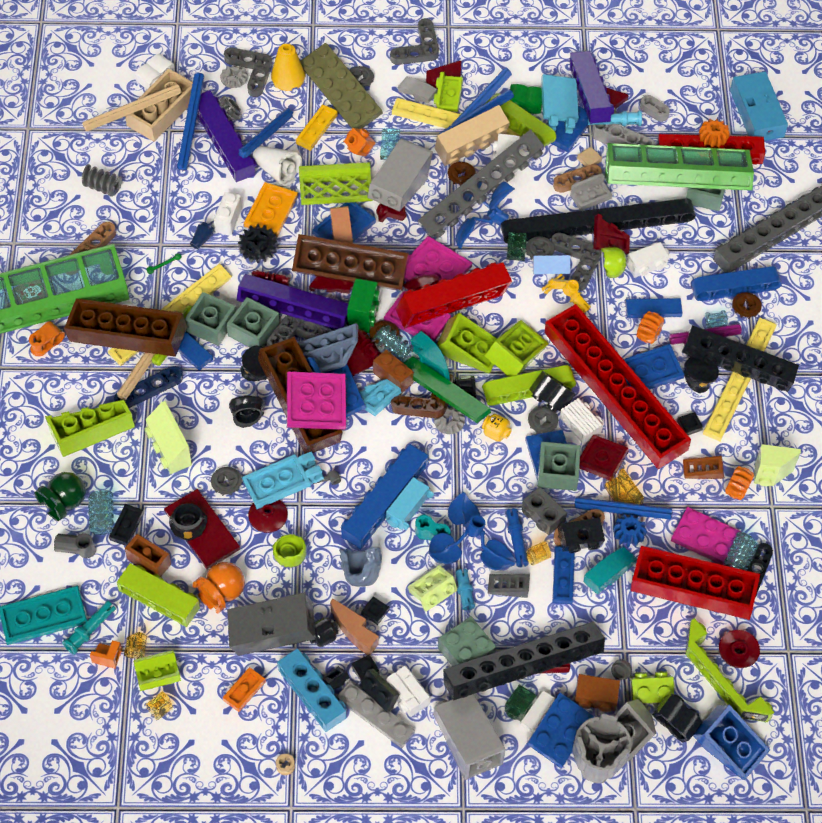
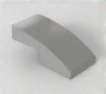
M408 76L397 87L399 93L413 95L415 101L429 103L433 99L434 94L437 93V89L433 86Z

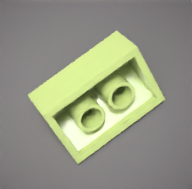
M163 401L145 419L147 427L144 430L148 439L152 438L153 440L152 446L155 453H160L162 457L160 462L163 468H167L169 473L173 474L192 466L189 445L166 401Z

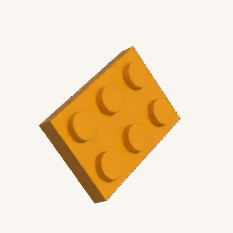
M264 182L244 221V227L249 228L251 225L253 228H256V225L259 224L260 228L266 225L267 230L271 228L273 234H276V237H278L298 198V192Z

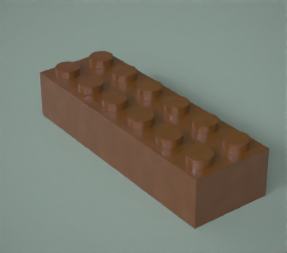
M298 234L292 271L354 283L355 279L378 282V287L403 292L409 254Z
M76 298L64 330L69 342L176 357L187 325L183 313Z
M295 337L260 349L258 361L286 418L287 372L313 373ZM292 428L304 454L311 451L314 453L340 443L343 434L341 429Z

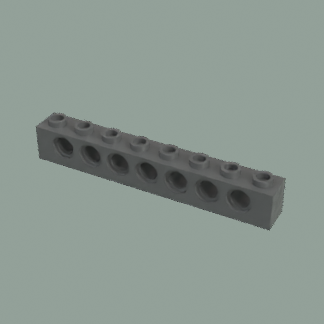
M530 129L418 220V224L429 237L440 238L448 226L452 228L459 222L458 218L463 214L467 216L473 211L472 207L477 203L479 205L487 199L486 196L491 192L493 193L501 182L505 180L509 182L515 177V172L519 169L523 171L529 166L528 162L533 158L535 160L543 154L544 145ZM521 149H527L529 151V154L527 156H522L519 153V151ZM507 160H513L515 162V166L508 167L506 166L505 162ZM498 171L501 173V177L495 179L491 176V173ZM480 182H484L487 188L480 190L477 185ZM465 194H471L473 196V199L471 201H465L463 196ZM451 205H457L459 207V211L453 213L449 210V207ZM436 217H444L445 222L443 224L436 223Z
M822 186L815 187L806 196L802 195L796 202L787 204L784 209L774 212L766 220L762 219L756 226L747 228L741 235L731 238L728 243L719 245L715 249L713 261L725 273L733 272L821 218Z

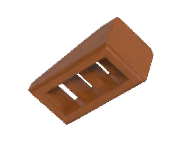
M722 456L683 459L685 479L725 478ZM690 465H693L694 472H690ZM698 465H701L702 471L698 472ZM706 465H709L710 470L706 471Z

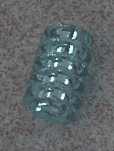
M390 325L381 327L371 341L374 342L378 339V347L384 344L383 351L390 349V353L395 354V357L401 359V362L404 363L411 355L414 346L412 344L408 345L407 340L402 341L403 336H396V330L390 332Z
M95 491L88 497L89 530L94 534L105 535L112 531L111 527L114 525L112 520L114 518L112 513L114 508L112 505L114 502L111 499L113 497V492Z
M738 532L723 565L747 571L750 567L749 562L753 561L752 556L756 554L755 549L759 547L758 542L749 534Z

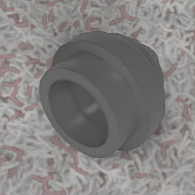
M619 659L613 663L611 672L616 679L625 680L631 676L632 667L628 661Z

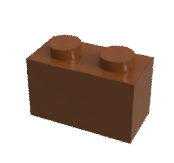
M385 350L373 360V373L381 380L388 379L401 388V394L413 384L414 372L388 350Z
M136 534L125 547L127 560L135 565L142 566L152 575L157 574L162 577L171 565L168 552L139 534Z
M579 674L574 702L583 709L597 708L602 712L615 711L618 702L620 680Z

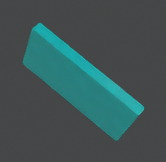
M78 585L0 606V618L7 645L81 626L87 622Z

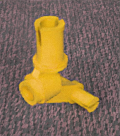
M559 274L554 279L551 278L548 284L542 287V291L546 290L545 294H548L552 289H563L564 294L570 296L571 300L569 302L574 305L577 304L583 313H586L591 308L581 296L582 293L578 292L579 284L576 280H565L564 276L562 277V274Z

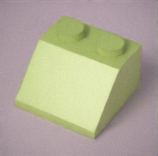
M762 444L755 461L754 484L774 486L794 471L801 449Z

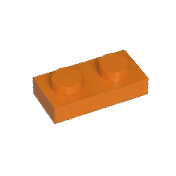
M249 667L223 696V701L240 712L265 684L266 679Z

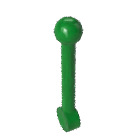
M177 253L173 258L154 267H147V273L153 274L154 270L175 260H180L182 258L181 254Z

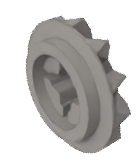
M227 66L226 69L222 70L220 80L226 87L238 88L247 82L248 74L246 69H242L241 66Z
M447 407L444 416L434 418L435 427L444 434L458 433L465 423V417L455 408ZM449 416H452V417H453V419H452L453 421H450V423H448V425H446V424H447L446 418H449Z

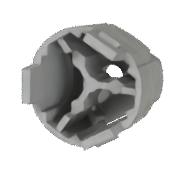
M601 714L600 717H594L585 721L579 727L572 750L576 765L581 771L583 778L593 783H604L627 763L632 744L627 729L618 722V717ZM597 754L598 756L595 758L594 761L593 756Z

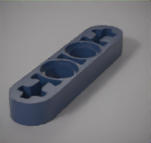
M172 366L138 382L131 392L133 399L129 395L125 402L128 408H131L180 384L183 380L182 370L177 366ZM155 381H161L162 385L160 387H154L152 386V383ZM138 389L145 390L143 395L135 394ZM117 393L114 396V402L120 401Z

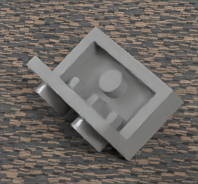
M603 173L593 175L583 181H577L571 186L570 196L580 211L612 199V193L604 183L605 176Z

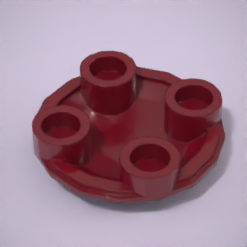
M436 274L417 275L408 280L403 286L406 290L413 289L416 291L426 284H437L439 276Z

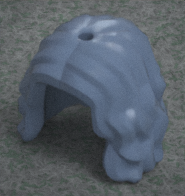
M371 547L366 551L339 549L342 561L341 569L344 571L346 581L351 586L365 587L371 586L376 582L381 570L382 554L380 548Z

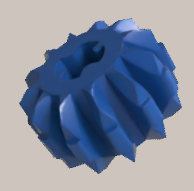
M623 514L621 519L618 518L616 520L613 532L615 533L614 538L620 539V545L626 543L627 548L630 547V544L636 547L639 542L642 543L644 541L647 529L645 528V522H640V516L633 518V514H630L629 517Z

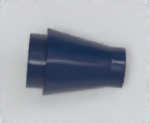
M206 222L198 224L190 245L199 250L213 236L214 228Z

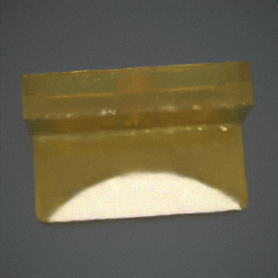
M624 468L619 470L618 477L605 483L604 488L613 501L643 505L644 496Z

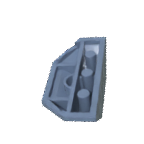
M358 325L346 326L298 342L306 359L308 357L314 358L321 373L346 366L358 342Z

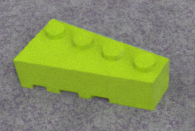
M124 400L101 404L98 408L89 409V407L82 408L80 412L75 413L63 412L61 413L62 415L52 417V415L45 416L49 431L62 457L135 427L132 414Z

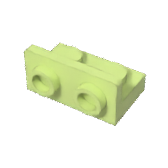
M438 565L409 585L408 590L409 593L421 602L423 609L427 612L456 592L457 586L453 575Z

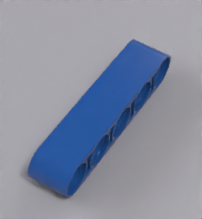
M774 266L702 276L691 281V287L697 301L734 297L744 292L754 294L774 291L782 286L778 270Z

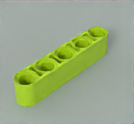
M494 94L486 103H488L489 101L493 100L501 94ZM511 100L500 106L510 122L508 128L520 136H523L531 129L544 147L556 140V133L551 127Z
M563 365L491 380L484 383L482 389L487 404L494 406L532 398L533 393L530 391V387L542 371L548 373L570 389L576 386V381L571 367Z

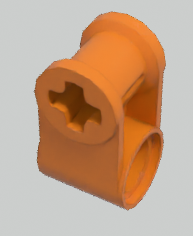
M52 321L46 322L40 329L29 336L31 353L38 357L45 355L54 346L63 341L65 333Z

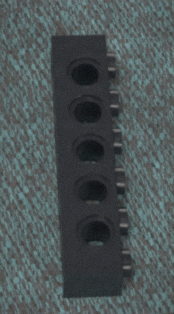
M693 325L687 334L682 353L687 354L689 357L698 358L708 364H714L722 367L724 370L733 371L743 377H749L762 384H767L786 392L794 384L799 367L798 364Z

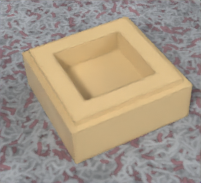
M592 147L577 155V159L584 166L597 165L602 162V157Z

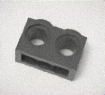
M538 487L523 499V514L527 518H531L536 523L538 529L542 532L544 531L547 535L554 532L561 523L566 522L567 512L541 487ZM546 517H551L554 520H548Z

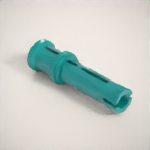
M106 601L82 627H76L74 633L67 640L64 639L62 641L63 646L71 654L75 655L78 652L77 649L84 642L87 643L90 640V635L116 610L115 606L111 607V602Z

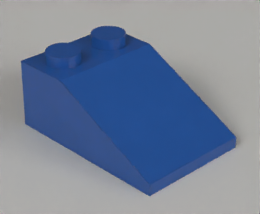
M717 705L693 735L707 752L742 780L747 779L770 751L769 747L730 705Z

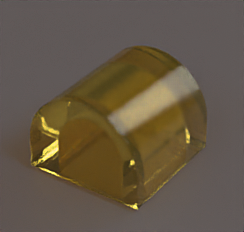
M546 541L528 548L526 553L528 561L532 566L551 558V551Z
M137 632L126 638L124 656L132 659L143 658L147 635Z
M163 691L145 704L156 721L173 709L170 698Z

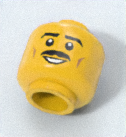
M498 414L488 415L482 425L484 435L497 442H501L504 438L507 439L512 432L510 421Z

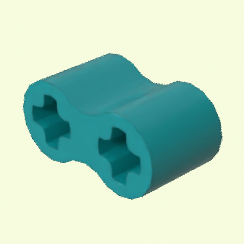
M428 515L418 516L415 521V535L419 539L431 541L439 533L451 534L449 526L435 523Z

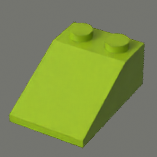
M458 313L448 320L437 346L447 358L489 374L494 364L485 355L497 338L461 313Z
M520 320L493 343L485 357L502 370L506 376L511 377L520 375L549 343Z

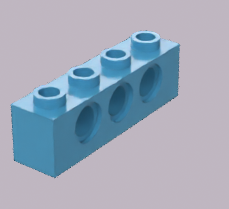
M297 648L277 661L278 671L326 733L346 719L347 708L341 699H336L333 688L323 682L320 671L317 668H312L309 657L305 653H301ZM299 671L306 672L303 676H298L296 673ZM310 687L318 688V690L314 692L309 691L308 689ZM323 702L331 704L329 707L320 706Z

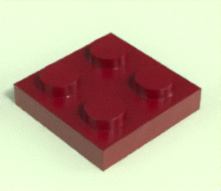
M593 434L580 456L579 469L612 481L629 452L628 447Z

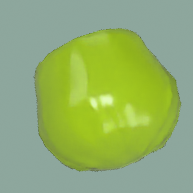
M617 247L602 248L607 277L617 278L621 276L626 268V254L624 251Z
M294 534L281 536L272 546L274 559L286 568L299 566L307 555L304 539Z

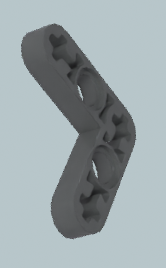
M424 18L418 22V34L421 45L398 47L391 50L390 61L393 64L403 65L434 61L439 57V47L434 25L430 19ZM428 37L432 38L433 40L427 42L424 39ZM412 52H416V53H418L419 55H418V56H411L410 54H411Z
M227 48L224 51V61L227 64L253 69L247 84L248 94L252 97L262 95L272 69L271 56L238 48ZM247 57L252 58L249 62L244 61ZM258 73L264 74V76L261 78H258L255 75Z
M563 233L554 234L551 242L556 251L580 259L572 280L578 282L581 276H583V281L578 283V291L585 290L600 261L602 251L593 249V244L569 235ZM577 245L581 250L574 251L571 247ZM588 265L591 267V270L585 271L582 269V266Z
M287 315L268 338L267 346L273 345L277 341L287 340L295 335L304 339H310L332 330L319 324ZM304 329H312L313 331L307 332ZM279 333H287L288 335L282 336Z

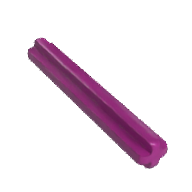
M740 324L704 329L723 337L740 335L742 331ZM689 331L670 334V344L685 343Z

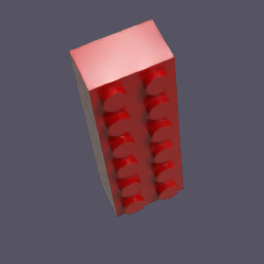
M494 262L483 269L475 268L465 275L463 273L457 274L453 279L447 280L445 278L434 285L426 284L416 291L413 289L408 290L403 294L395 310L405 329L441 317L444 314H450L501 297L512 283V280L504 262L498 264Z
M641 546L630 591L750 620L760 574Z

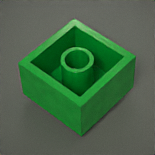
M355 279L347 308L348 326L357 324L358 329L370 333L371 327H374L376 323L375 313L379 311L380 290H377L378 282Z

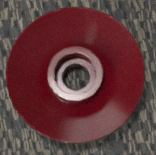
M280 500L264 505L259 509H256L253 503L249 509L248 518L250 524L256 530L263 533H272L285 525L288 511L285 504Z
M732 630L721 638L719 653L728 665L735 668H747L758 660L760 646L757 639L749 632ZM735 650H740L742 654H737Z

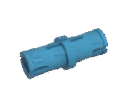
M459 569L455 574L458 582L457 592L461 596L462 609L467 611L468 606L469 610L475 608L472 595L473 586L470 585L468 570L463 569L464 573H462V569Z

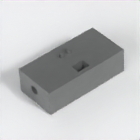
M305 592L227 609L229 647L238 656L316 639L313 601Z

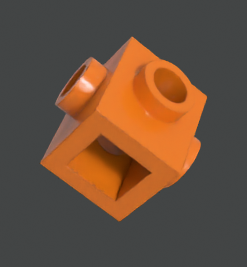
M352 128L343 141L348 146L347 149L350 152L360 156H367L376 143L369 136L370 133L364 128Z

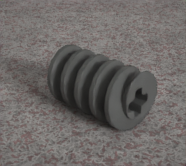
M90 164L85 166L82 173V185L84 187L95 189L111 197L115 196L121 188V176L117 178L116 174H112L110 177L109 171L104 173L103 169L98 171L96 166L92 169Z

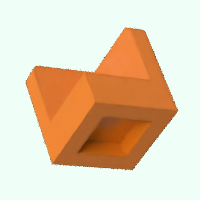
M112 640L110 646L99 643L96 651H91L90 653L92 663L116 669L122 653L121 644Z

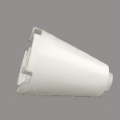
M259 146L253 152L256 164L279 184L287 186L296 180L294 177L299 173V166H302V157L297 152Z

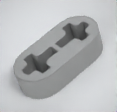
M645 95L641 98L640 109L660 122L666 121L669 118L670 109L667 105L651 95Z

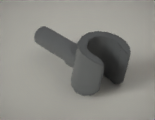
M331 470L324 476L323 480L317 483L330 480L332 485H336L341 482L337 471Z

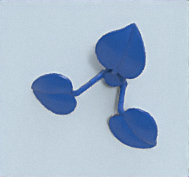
M503 181L494 190L490 204L486 201L483 202L489 208L487 212L489 219L467 218L460 225L455 238L459 249L462 250V245L473 231L476 221L486 222L491 225L494 222L500 226L503 221L508 220L509 215L499 209L497 205L515 190L514 187ZM480 182V183L477 185V187H478L479 189H480V187H481V185H482V182ZM471 194L463 196L465 201H470L473 197Z
M465 492L459 494L448 508V517L455 525L463 524L466 530L456 542L449 534L439 533L435 535L429 544L428 554L430 557L443 564L455 563L462 555V550L457 545L467 535L470 537L480 535L481 548L484 549L480 556L486 567L492 570H503L514 566L516 560L503 543L497 540H489L485 546V531L483 530L486 525L485 519L480 516L478 508Z

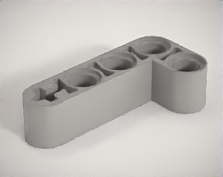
M619 124L592 126L591 135L593 139L606 145L607 143L656 145V142L651 138Z

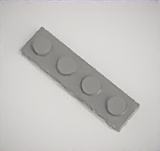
M350 681L337 695V700L341 699L348 709L400 748H403L415 734V730L390 711L386 712L376 701Z

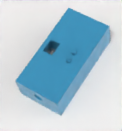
M766 71L733 77L730 92L748 136L764 137V141L784 138L788 122Z

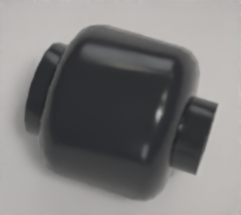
M322 617L314 621L316 639L310 640L311 644L315 643L318 647H324L336 640V635L339 632L333 619L329 620L327 617Z

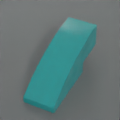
M420 331L410 339L413 353L419 356L420 362L450 381L448 366L441 350L430 337Z
M622 547L584 575L583 582L598 595L608 585L611 586L637 562V558L625 547Z

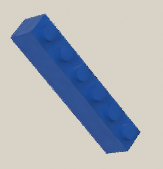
M411 444L399 452L398 459L394 463H390L386 474L378 478L374 489L366 493L361 505L358 504L354 508L349 520L345 519L341 525V537L360 550L386 519V511L413 477L418 479L428 466L429 455Z

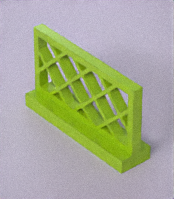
M370 162L299 166L301 205L373 201L368 198V195L359 194L362 190L367 193L369 192L371 183ZM362 180H367V181H366L365 183H363V184L359 182V181H362ZM344 181H349L346 185L341 183ZM326 182H331L328 186L323 184ZM308 183H313L310 187L305 185ZM353 184L359 187L355 191L349 188ZM335 185L341 188L337 192L331 189ZM317 186L323 189L319 193L313 190ZM344 191L350 193L349 196H342L341 194ZM326 192L332 194L331 197H324L323 195ZM309 193L314 195L313 198H304Z

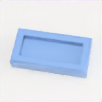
M570 255L533 256V274H570Z

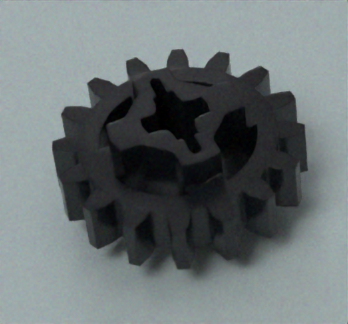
M259 224L256 225V228L250 225L249 231L244 229L245 235H239L241 241L238 242L240 254H243L244 259L249 257L251 263L253 260H256L257 264L260 263L261 259L267 262L266 257L272 259V252L276 253V246H278L276 234H273V230L271 228L267 230L266 225L260 228Z

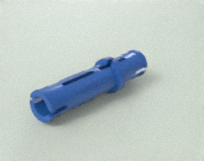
M512 508L513 516L510 509L505 511L509 525L507 530L511 535L516 566L522 567V559L524 567L529 565L525 550L522 535L523 526L519 521L518 509Z

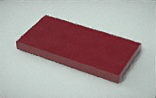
M198 489L164 508V512L170 518L176 507L181 504L190 503L198 506L207 515V525L203 534L193 540L186 541L206 570L240 550L239 544Z

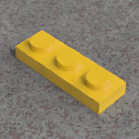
M322 104L296 138V144L311 151L338 116V112Z

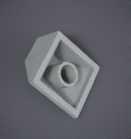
M639 699L626 702L614 715V717H618V722L627 729L631 738L632 746L628 762L656 734L652 714Z

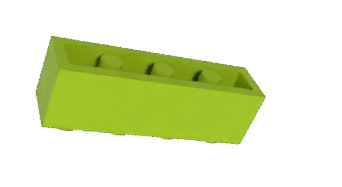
M130 563L117 581L120 592L185 627H188L200 609L199 599L196 595L190 592L185 593L176 584L165 582L162 577L157 574L152 575L140 565L135 566Z

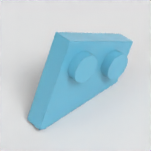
M388 379L379 381L374 385L365 386V390L360 391L367 407L365 410L373 416L378 415L391 403L394 397L401 394V388Z

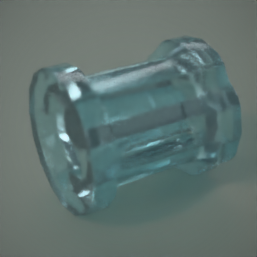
M721 310L719 313L713 314L705 313L707 328L728 325L726 311Z

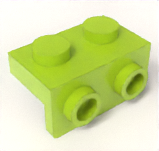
M440 72V77H437L436 80L438 91L434 94V104H436L437 108L452 112L459 111L463 77L445 76L444 72Z
M173 650L133 661L140 691L181 681Z
M657 671L655 675H647L646 672H636L634 676L629 677L632 700L639 699L642 704L661 703L665 696L674 694V677L667 674V671Z

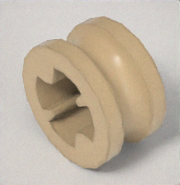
M289 754L278 756L276 759L277 771L281 775L293 773L295 770L294 758ZM286 760L289 761L290 766L286 765L285 768H282L280 763H285Z

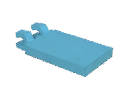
M543 74L541 77L543 119H548V126L556 131L558 121H564L565 133L572 134L575 123L579 119L576 79Z
M311 451L298 458L294 454L242 477V480L256 509H259L264 505H269L306 489L311 484L323 480L324 477L320 466H316L315 457Z

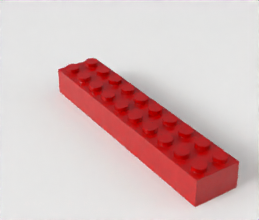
M577 304L545 322V335L657 469L662 468L689 451L691 438ZM626 380L631 384L632 387L628 386Z

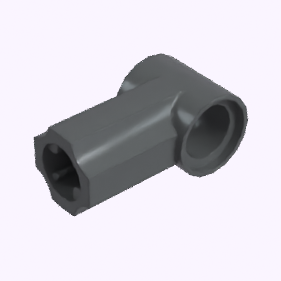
M58 533L54 539L55 552L79 554L82 558H91L96 553L95 544L89 534L82 533L76 536Z

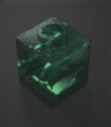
M508 233L506 260L525 261L526 233Z
M519 684L506 702L504 711L509 718L521 722L536 701L537 695Z

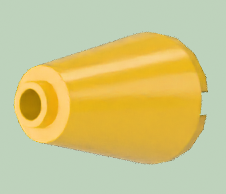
M291 44L279 46L271 72V80L274 86L284 91H292V88L295 87L298 89L305 81L304 69L295 47Z

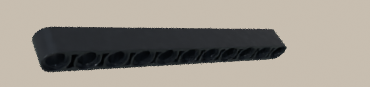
M685 198L509 219L503 221L500 226L504 242L512 244L528 242L534 237L552 239V236L556 233H563L569 236L594 234V219L597 214L602 215V219L609 224L613 223L619 230L686 223L694 220L696 215L692 201Z

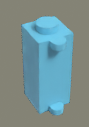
M413 477L386 511V521L388 524L402 531L403 529L407 530L410 527L408 523L427 498L434 496V493L429 490L430 487Z

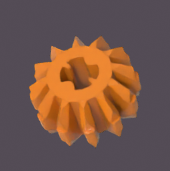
M709 119L708 122L704 121L699 130L700 141L704 142V146L710 145L711 148L713 146L719 148L721 145H725L730 134L728 125H724V121L719 122L718 119L715 121Z
M648 311L643 316V319H641L637 329V338L645 343L653 344L662 331L664 318L655 312Z
M736 467L725 489L726 494L734 499H743L753 480L754 473L745 467Z

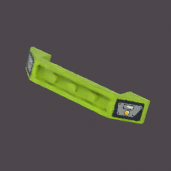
M693 618L688 628L685 655L725 703L730 705L741 718L769 722L774 714L771 704L768 701H764L760 696L747 705L744 696L736 692L732 682L721 674L718 665L711 662L707 657L706 651L699 646L705 641L707 631L702 623H698Z

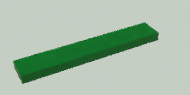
M412 356L404 362L414 372L413 380L474 422H480L491 413V409L415 357Z

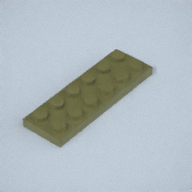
M324 43L300 61L305 73L351 129L364 128L383 114L382 109L327 43Z

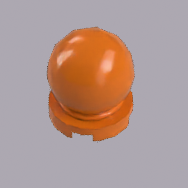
M221 562L212 566L206 573V578L199 577L193 582V588L197 587L200 592L197 596L210 610L214 607L217 614L226 608L225 602H230L239 597L245 586V579L241 569L235 564Z

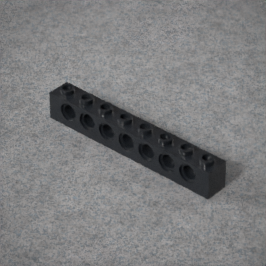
M593 621L443 669V683L453 701L465 698L475 693L484 692L506 683L604 652L605 637Z

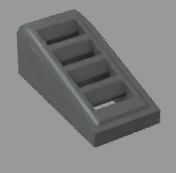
M489 574L487 594L528 598L530 574ZM495 581H499L498 588H494ZM503 582H507L506 588H502ZM511 582L515 583L514 588H510ZM519 583H523V588H519Z

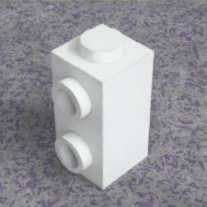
M659 242L629 253L626 265L634 278L645 276L649 272L661 270L667 266L669 252Z

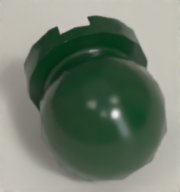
M61 472L50 479L47 488L40 486L34 494L40 505L44 503L49 509L47 514L59 522L67 516L66 510H73L80 506L85 499L86 488L79 475L72 472Z

